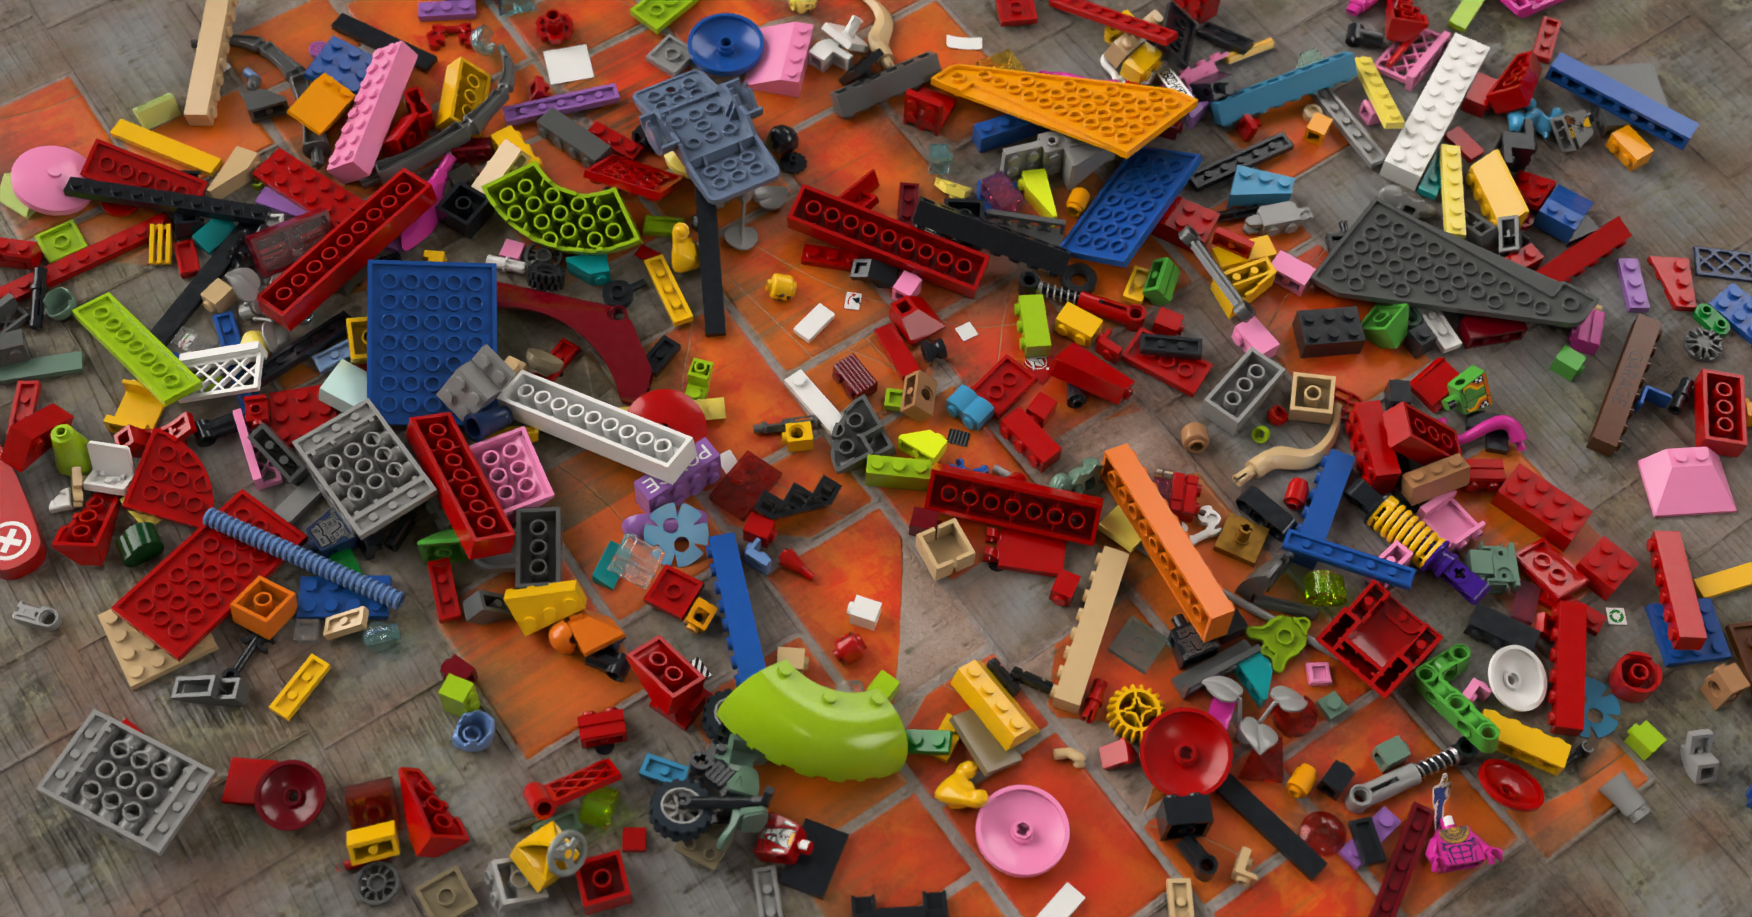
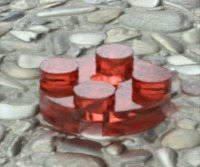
M1305 695L1304 699L1307 700L1308 704L1304 710L1299 712L1298 719L1292 718L1290 716L1291 712L1284 711L1279 704L1271 711L1274 725L1287 738L1302 737L1309 734L1317 722V707Z

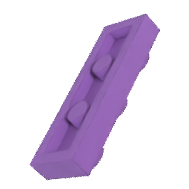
M476 1L418 2L419 22L476 18Z
M1618 258L1616 267L1627 311L1648 312L1650 305L1638 258Z
M1385 806L1372 817L1380 843L1401 824V821ZM1352 838L1338 852V855L1356 870L1361 865Z

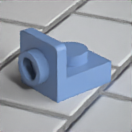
M756 538L753 543L749 542L744 550L745 563L767 576L771 571V559L766 553L760 551L761 539Z

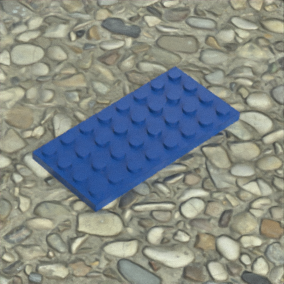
M1143 146L1129 158H1124L1059 246L1069 249L1072 258L1126 268L1202 163V155Z

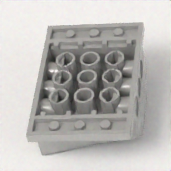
M369 398L292 442L297 452L305 461L310 475L331 508L334 507L352 534H357L361 540L438 494L436 487Z
M93 709L36 787V790L58 802L67 813L107 838L130 850L143 853L150 850L162 856L217 773L215 770Z

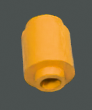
M1074 188L1071 191L1065 204V211L1068 215L1078 217L1084 212L1090 199V194L1085 188Z
M1305 763L1296 767L1286 784L1288 793L1294 798H1305L1317 780L1316 769Z

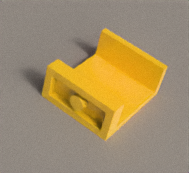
M123 379L122 384L126 393L115 416L106 414L103 421L108 431L116 434L129 424L141 429L156 428L165 406L138 380Z

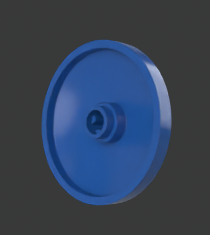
M719 13L702 19L692 28L688 37V52L693 63L706 73L716 76H736L749 71L757 65L764 51V38L759 27L750 19L733 13Z

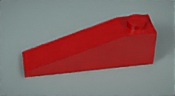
M96 492L86 502V507L80 513L76 512L72 516L73 520L67 526L63 525L58 530L52 547L79 565L102 566L109 551L121 504L119 499L122 496Z

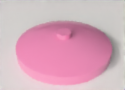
M60 146L36 147L19 156L12 167L11 186L14 194L25 206L36 212L54 216L68 215L82 210L92 201L68 197L64 194L63 190L70 177L88 179L80 175L86 158L71 149Z
M1012 785L996 791L988 798L986 806L981 808L978 813L975 835L982 855L994 868L1013 877L1027 878L1044 874L1061 860L1069 842L1070 828L1064 809L1049 793L1034 786Z

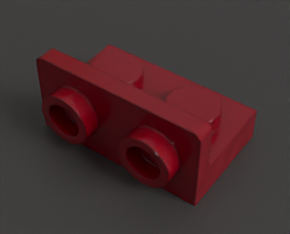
M491 137L471 138L470 142L457 148H452L451 155L456 158L454 163L489 161L493 157Z

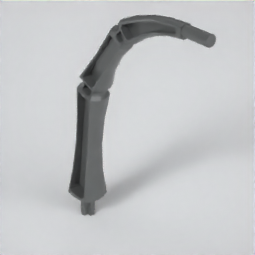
M233 34L232 38H230L229 46L244 48L255 53L260 52L261 56L271 61L282 72L289 83L295 100L312 84L310 80L304 78L306 69L285 54L273 42H265L263 37ZM198 39L190 40L192 48L197 47ZM302 124L303 153L307 158L312 159L313 168L321 169V166H324L323 157L330 156L331 154L326 133L324 132L321 136H318Z
M503 44L497 47L503 63V71L497 84V89H493L487 99L476 109L464 115L462 122H454L436 136L416 147L395 156L376 161L374 166L377 171L368 177L359 179L364 190L380 182L385 184L402 168L414 172L430 161L451 151L452 148H457L470 142L472 135H479L493 115L509 100V93L514 91V63Z

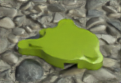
M1279 615L1270 619L1263 626H1249L1245 633L1247 638L1263 643L1261 654L1263 657L1271 660L1273 672L1281 674L1287 661L1298 656L1305 648L1311 622L1307 617L1291 618Z

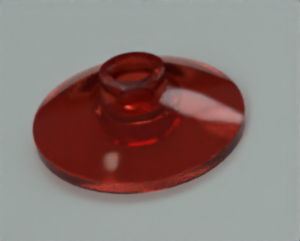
M1316 811L1307 815L1302 821L1300 838L1319 856H1332L1343 848L1346 841V830L1343 823L1335 815L1325 811ZM1321 828H1326L1329 833L1324 834Z

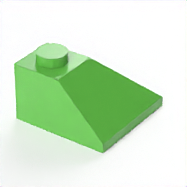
M1408 303L1396 305L1376 304L1361 321L1365 339L1379 348L1394 349L1400 346L1403 339L1407 336Z
M453 528L442 530L417 541L424 565H427V562L449 557L450 563L469 562V558Z

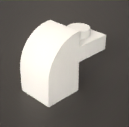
M824 39L816 43L809 50V64L823 73L832 64L847 72L852 67L853 55L847 50H843L842 44L837 40Z

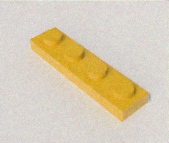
M663 254L644 260V266L674 327L693 321V314Z

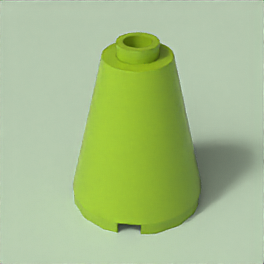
M67 424L57 425L51 431L55 466L61 474L70 477L72 467H81L82 475H87L93 470L87 448L90 440Z

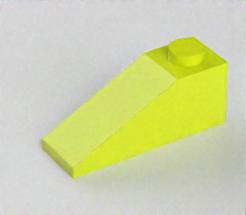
M1045 168L1022 171L1021 179H1018L1019 191L1023 192L1024 199L1040 216L1057 219V212Z

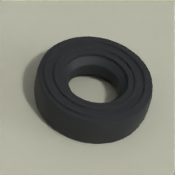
M1071 264L1066 267L1063 277L1061 276V287L1064 290L1070 289V292L1073 293L1076 291L1077 294H1080L1081 291L1092 293L1097 284L1096 273L1086 264ZM1075 275H1081L1086 279V284L1082 286L1074 285L1071 278Z

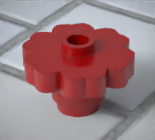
M556 9L548 10L545 15L539 16L535 22L537 37L542 42L549 41L551 45L562 44L563 40H569L574 34L572 18L566 13L561 14Z

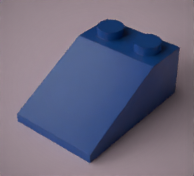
M1559 184L1539 210L1532 225L1568 244L1594 202Z

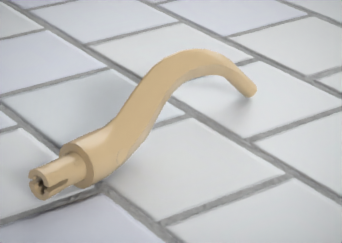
M863 0L872 9L876 19L868 35L871 52L878 48L882 50L884 55L876 63L878 66L887 69L894 66V55L889 47V40L893 31V19L886 8L877 0Z
M1334 403L1330 430L1316 446L1309 449L1278 446L1265 450L1247 461L1244 469L1232 475L1233 482L1238 480L1236 485L1241 487L1250 479H1259L1275 469L1302 470L1314 467L1320 463L1324 454L1328 455L1336 442L1340 427L1342 404Z

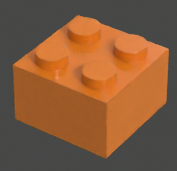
M260 575L230 604L233 622L268 640L297 613L298 609L296 593Z

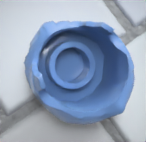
M477 710L464 713L452 735V742L455 748L465 752H478L488 748L492 744L495 735L494 718L486 712Z

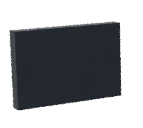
M805 818L802 828L807 833L806 840L813 841L814 843L813 851L810 855L800 853L797 862L793 865L786 864L779 879V884L823 900L849 834Z

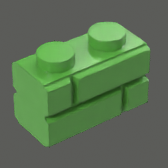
M1168 257L1153 260L1142 292L1154 306L1169 304L1173 299V292L1178 283L1181 270L1176 265H1173L1174 262Z

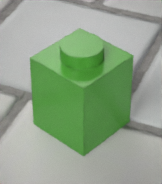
M1564 345L1549 369L1571 382L1575 375L1579 377L1586 366L1582 364L1587 357Z

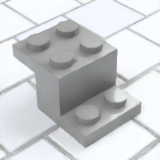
M485 344L472 360L457 368L436 395L463 422L467 414L478 413L481 409L495 401L517 374Z

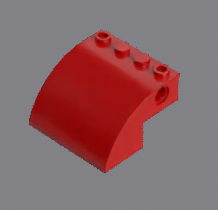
M1373 579L1348 608L1344 606L1315 640L1381 697L1387 699L1424 663L1442 643L1444 637L1429 624L1422 622L1392 597L1388 590Z

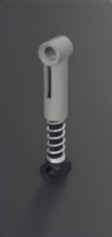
M1462 736L1455 744L1447 748L1445 752L1441 751L1438 755L1434 754L1432 758L1427 757L1425 761L1421 760L1418 764L1408 763L1367 783L1354 785L1345 797V806L1352 813H1362L1366 808L1420 784L1422 778L1426 779L1427 775L1432 776L1433 772L1439 773L1440 769L1446 770V766L1452 767L1453 764L1468 765L1478 754L1479 749L1466 737ZM1461 748H1465L1469 754L1463 752ZM1354 796H1359L1363 802H1358Z

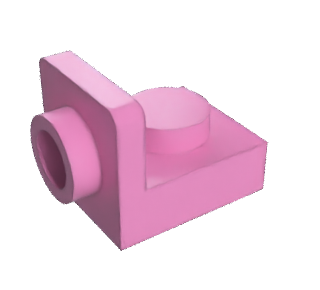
M1473 678L1462 694L1472 703L1476 698L1485 702L1492 693V689L1485 682Z

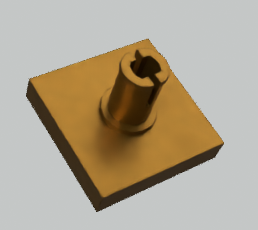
M1230 512L1213 550L1253 567L1270 529Z

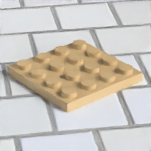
M111 609L98 615L132 690L219 649L212 633H210L178 662L114 614Z

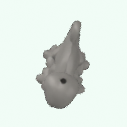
M1396 185L1385 186L1379 191L1378 198L1417 219L1431 218L1437 212L1434 206L1426 204L1425 200L1413 199L1408 196L1407 192L1402 193L1401 188Z

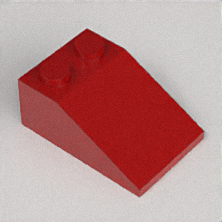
M660 634L626 654L627 661L650 699L667 716L700 696L706 677Z

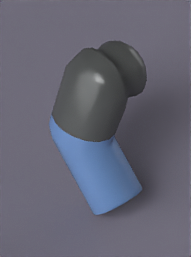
M245 68L243 75L249 82L246 88L249 91L257 90L262 81L261 77L250 68Z

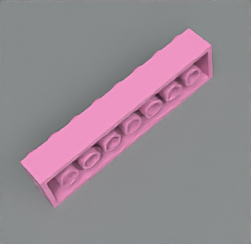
M403 41L391 43L381 49L378 48L373 53V59L367 67L366 76L360 84L359 93L354 98V105L348 113L347 122L342 127V134L335 144L336 148L329 159V165L326 170L343 185L368 177L372 172L418 57V54Z

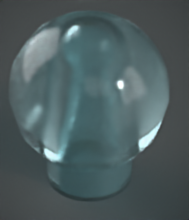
M373 621L364 629L362 638L368 649L382 652L388 649L393 641L401 640V635L397 622L388 624L384 621Z

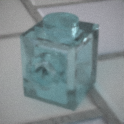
M929 144V174H948L949 163H953V152H949V144Z

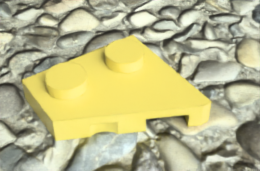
M936 177L934 183L944 193L950 194L949 198L953 199L969 197L972 191L970 187Z

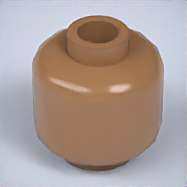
M1192 422L1185 425L1181 430L1182 445L1186 451L1196 454L1208 447L1210 443L1208 430L1202 423Z

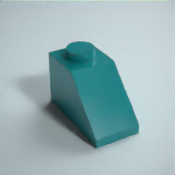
M607 254L566 257L568 273L592 286L611 282Z
M1261 652L1238 663L1234 674L1259 709L1264 706L1268 698L1273 672L1270 661L1263 657Z

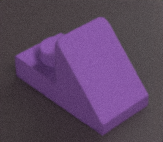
M1187 87L1189 92L1192 94L1191 87ZM1208 101L1198 102V106L1184 116L1187 130H1191L1205 116L1209 105Z

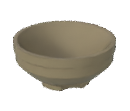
M529 348L526 354L531 370L543 376L559 372L564 364L558 357L539 349Z

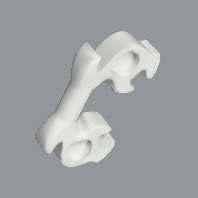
M1202 506L1196 519L1198 524L1206 526V529L1189 536L1194 546L1206 538L1216 537L1220 534L1222 528H1216L1221 517L1212 509V506ZM1182 522L1181 527L1187 532L1188 526Z

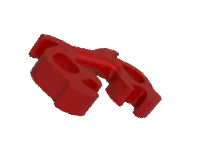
M471 23L453 26L436 24L432 25L433 30L426 34L429 49L433 51H439L440 44L446 45L445 34L460 33L458 35L459 44L465 43L466 49L474 48L478 38L477 31L471 27Z

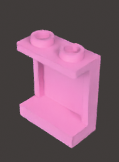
M1456 490L1434 497L1422 505L1416 513L1419 517L1418 521L1425 522L1424 528L1426 526L1432 528L1430 534L1437 532L1440 538L1450 542L1448 550L1451 553L1455 550L1458 552L1463 550L1468 545V541L1471 539L1475 541L1484 533L1482 530L1486 525L1484 521L1477 523L1454 499L1457 493Z

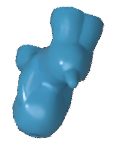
M1532 98L1529 106L1524 107L1526 113L1512 111L1507 115L1508 127L1510 132L1518 133L1525 118L1533 119V127L1547 140L1549 134L1553 131L1550 119L1564 113L1560 108L1555 107L1547 116L1536 108L1537 102Z

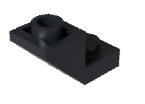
M854 259L850 278L853 281H872L877 288H892L898 280L900 269L874 259Z

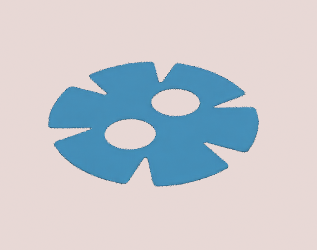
M674 502L657 508L649 517L658 526L646 524L644 528L645 546L651 547L659 544L651 553V556L659 563L671 566L674 555H676L678 567L690 565L699 559L703 552L694 543L707 545L709 539L707 523L693 525L702 514L694 507L682 503L678 515ZM667 518H674L678 521L679 527L676 532L668 533L664 530L663 523ZM678 537H685L689 540L690 545L685 552H679L674 547V542Z
M1585 677L1587 703L1584 706V730L1580 736L1590 738L1592 726L1596 736L1600 738L1610 734L1617 727L1619 722L1607 714L1621 715L1620 705L1613 694L1602 697L1607 686L1589 677ZM1594 708L1601 711L1603 720L1600 723H1593L1589 720L1587 713L1590 709Z

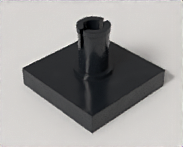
M878 48L864 56L842 75L838 81L843 86L859 76L866 78L873 75L869 68L884 53Z

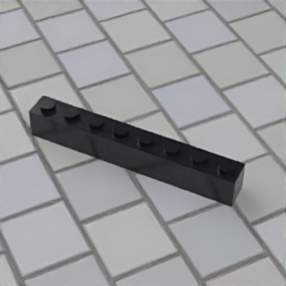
M919 196L911 217V222L914 223L916 228L922 230L926 228L931 229L934 234L944 237V235L951 236L952 240L958 243L965 241L977 250L984 248L990 250L989 253L994 256L1001 257V255L1009 257L1008 260L1017 264L1020 262L1026 263L1027 267L1033 270H1038L1039 268L1046 270L1045 273L1053 277H1057V275L1063 277L1072 255L1069 249Z

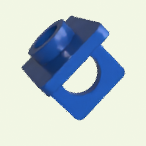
M1646 385L1640 393L1633 413H1637L1644 401L1661 408H1666L1673 396Z

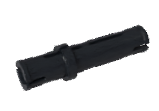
M43 267L34 268L33 284L30 286L32 300L29 328L33 330L43 329V299L45 298V293L48 292V287L46 286L48 269Z

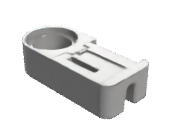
M24 601L18 603L17 607L19 610L18 612L14 611L12 615L16 623L45 631H54L62 623V619L55 609L44 606L39 609L26 605ZM54 615L56 617L53 623L44 624L47 616Z

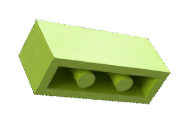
M1043 294L1019 295L1017 304H1014V314L1019 318V321H1017V332L1021 333L1022 337L1019 340L1020 350H1024L1025 358L1049 356L1051 340Z
M868 454L865 485L927 491L932 460Z

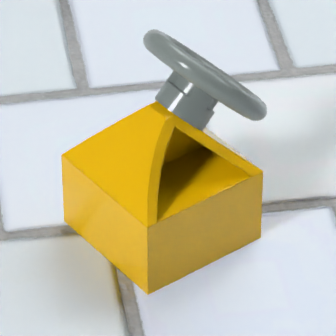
M554 820L517 843L510 854V858L537 893H539L561 877H569L575 874L582 867L587 856V842L579 831L570 829L562 832ZM578 843L580 844V854L575 849Z

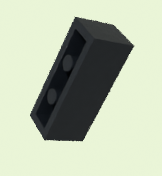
M1478 603L1472 611L1463 633L1469 635L1474 640L1490 645L1495 650L1509 645H1520L1533 652L1541 631Z

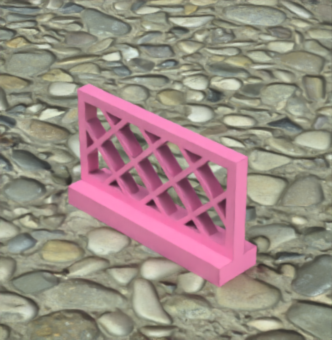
M1426 28L1415 39H1421L1422 43H1412L1406 50H1412L1413 54H1403L1397 61H1402L1403 65L1393 66L1391 69L1380 66L1390 59L1391 53L1396 52L1400 47L1399 43L1401 41L1398 43L1393 42L1374 64L1380 74L1404 83L1405 89L1412 91L1443 55L1450 43L1451 33L1444 31L1442 34ZM1425 38H1433V39H1436V40H1435V41H1431V42H1426V39H1425ZM1425 48L1426 50L1422 53H1417L1416 49ZM1412 59L1416 60V63L1407 64L1406 61ZM1406 70L1407 72L1405 76H1402L1397 73V71Z

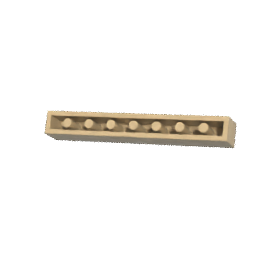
M206 0L184 109V116L190 126H213L214 119L217 117V103L221 98L220 87L224 82L223 72L227 67L226 56L230 51L229 40L233 35L232 24L236 19L235 9L238 6L239 0Z
M1104 546L1102 553L1098 552L1094 563L1098 565L1097 570L1091 571L1088 583L1092 584L1090 590L1085 589L1082 601L1086 602L1084 609L1079 607L1075 619L1079 621L1078 627L1073 626L1069 637L1073 642L1071 646H1066L1063 655L1066 662L1065 665L1060 664L1056 676L1060 678L1058 685L1053 684L1050 697L1053 698L1051 706L1078 714L1130 555L1129 553L1108 546Z

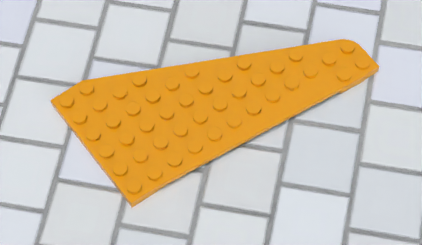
M966 64L948 66L931 77V85L950 92L955 96H961L1105 149L1126 159L1198 106V99L1171 88Z

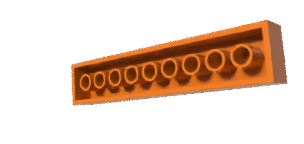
M1128 443L1106 450L1102 461L1104 467L1099 474L1100 479L1105 484L1117 506H1120L1136 533L1142 539L1141 544L1203 643L1226 635L1235 612L1234 604L1231 600H1228L1222 585L1213 577L1211 568L1202 560L1201 553L1193 546L1189 534L1182 529L1178 517L1173 515L1167 500L1162 498L1156 483L1152 482L1148 476L1147 469L1139 462L1136 452L1130 448Z

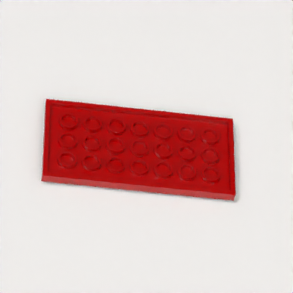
M243 489L219 509L222 513H227L228 516L231 515L234 518L240 519V521H245L246 524L249 523L252 526L258 527V529H263L265 532L267 531L300 547L308 541L306 534ZM202 524L111 607V610L131 627L180 662L231 614L230 604L259 575L268 579L286 561Z

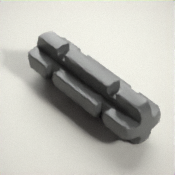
M531 811L521 815L519 819L517 817L510 819L508 825L510 831L516 833L521 831L522 827L526 829L542 820L536 818Z

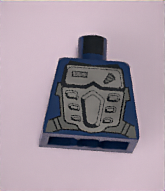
M334 507L306 529L310 541L301 546V548H306L307 551H312L313 554L319 552L325 559H331V555L350 547L351 550L359 547L354 535Z

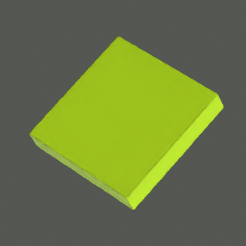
M73 219L34 236L49 264L88 247Z

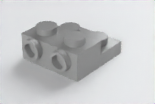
M511 858L492 860L484 872L485 882L487 885L491 884L493 891L490 893L491 905L493 907L497 906L498 913L521 909L524 904L545 901L549 897L546 888L537 893Z

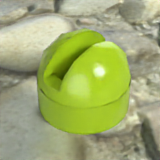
M1257 426L1252 431V438L1257 443H1264L1270 437V430L1266 426Z

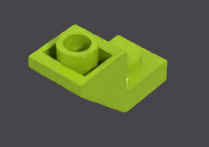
M693 358L687 374L688 385L684 394L693 400L707 398L714 362Z

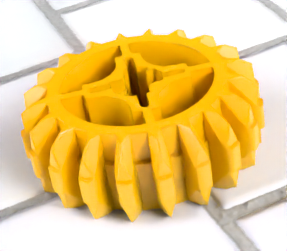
M1134 684L1130 686V689L1124 685L1121 691H1115L1114 697H1110L1109 705L1106 708V711L1109 712L1106 719L1111 721L1109 728H1116L1114 731L1115 735L1121 733L1125 739L1126 737L1130 738L1131 744L1134 743L1135 739L1141 744L1143 734L1147 728L1142 726L1144 721L1149 720V718L1155 719L1167 711V708L1163 707L1164 700H1158L1159 693L1151 694V687L1147 691L1143 690V684L1139 686V689H1136ZM1131 701L1130 707H1125L1124 710H1119V707L1122 704Z

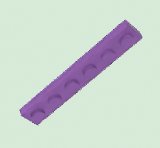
M616 83L505 106L502 107L506 126H513L536 121L552 107L562 114H568L619 103L620 96Z

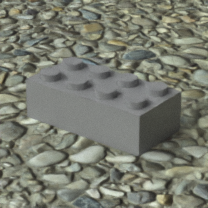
M1251 346L1204 399L1200 413L1234 436L1279 385L1285 369Z

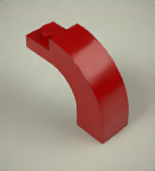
M187 411L169 424L157 428L175 436L185 445H188L186 439L197 431L193 415ZM129 424L113 436L117 445H124L130 448L132 457L141 458L153 429H141Z

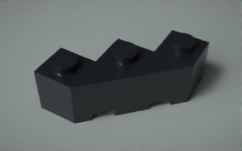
M823 475L813 492L794 482L783 500L764 490L752 512L776 521L827 508L833 503L842 485Z

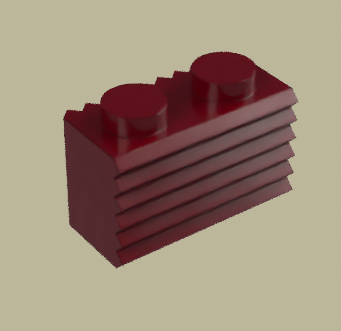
M854 353L833 365L832 377L837 384L843 386L844 392L849 399L853 398L855 400L863 394L868 397L877 392L878 382Z

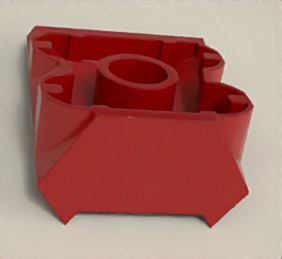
M1438 357L1410 381L1411 392L1434 414L1444 408L1442 400L1449 396L1447 385L1459 373L1445 360V357Z

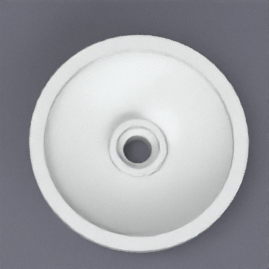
M1509 645L1499 649L1491 658L1488 668L1489 683L1495 697L1501 704L1516 712H1526L1535 709L1542 703L1547 692V676L1541 661L1532 651L1520 645Z

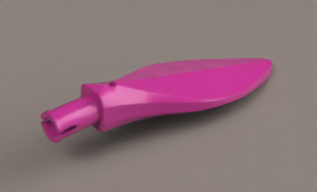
M445 153L439 167L436 168L428 183L432 184L438 201L401 233L400 240L403 252L411 250L422 242L438 224L435 206L443 199L445 186L450 176L449 172L456 161L453 155Z

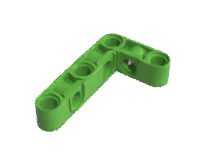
M1453 645L1416 669L1414 688L1477 749L1483 753H1493L1498 747L1499 728L1489 718L1480 713L1475 708V705L1457 688L1454 689L1449 684L1453 679L1468 670L1471 655L1470 649L1466 645Z

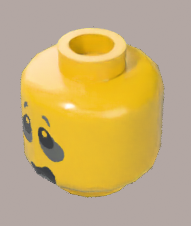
M775 273L771 279H767L766 291H769L770 298L789 301L791 297L795 296L797 282L793 280L792 276Z

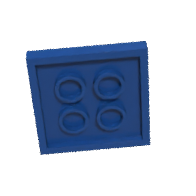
M333 35L304 72V78L313 82L325 72L357 95L361 88L360 84L366 76L367 67L371 64L373 57L371 54Z
M1710 597L1697 599L1707 635L1701 650H1674L1672 641L1668 639V625L1663 618V604L1654 603L1648 604L1645 607L1665 667L1726 661L1731 658Z

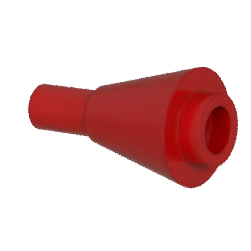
M793 548L790 550L784 549L779 555L778 559L780 562L778 565L798 574L800 573L810 582L815 577V574L805 567V564Z

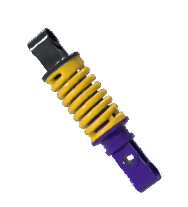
M1357 478L1343 493L1348 501L1367 514L1363 521L1365 525L1373 526L1374 531L1380 532L1382 538H1387L1389 544H1393L1397 540L1414 553L1411 559L1412 563L1422 573L1431 570L1435 573L1437 579L1442 578L1472 605H1477L1491 590L1487 582L1458 560L1459 556L1457 554L1449 552V541L1440 538L1437 532L1429 535L1432 528L1426 526L1423 529L1425 522H1418L1419 517L1417 515L1412 516L1411 510L1404 512L1406 510L1405 505L1402 504L1395 510L1399 500L1391 492L1382 497L1364 479ZM1462 574V578H1455V575Z

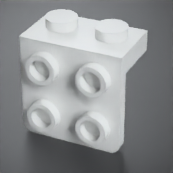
M89 441L87 448L93 470L83 482L84 490L126 496L135 474L130 448L124 445Z

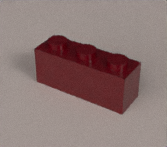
M1470 315L1462 318L1457 327V332L1464 348L1470 349L1522 340L1528 328L1523 321Z

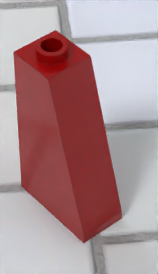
M1074 342L1054 357L1047 374L1117 405L1124 399L1128 400L1134 391L1131 389L1135 382L1134 380Z

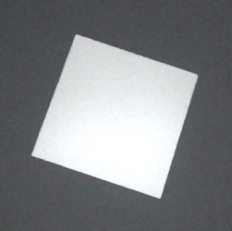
M586 44L543 51L551 85L594 77Z

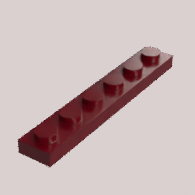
M1415 801L1412 803L1368 917H1396L1434 818L1435 810Z

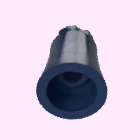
M500 406L478 413L467 414L464 417L463 425L467 436L473 442L478 443L491 434L511 425L513 417L511 410L507 406Z

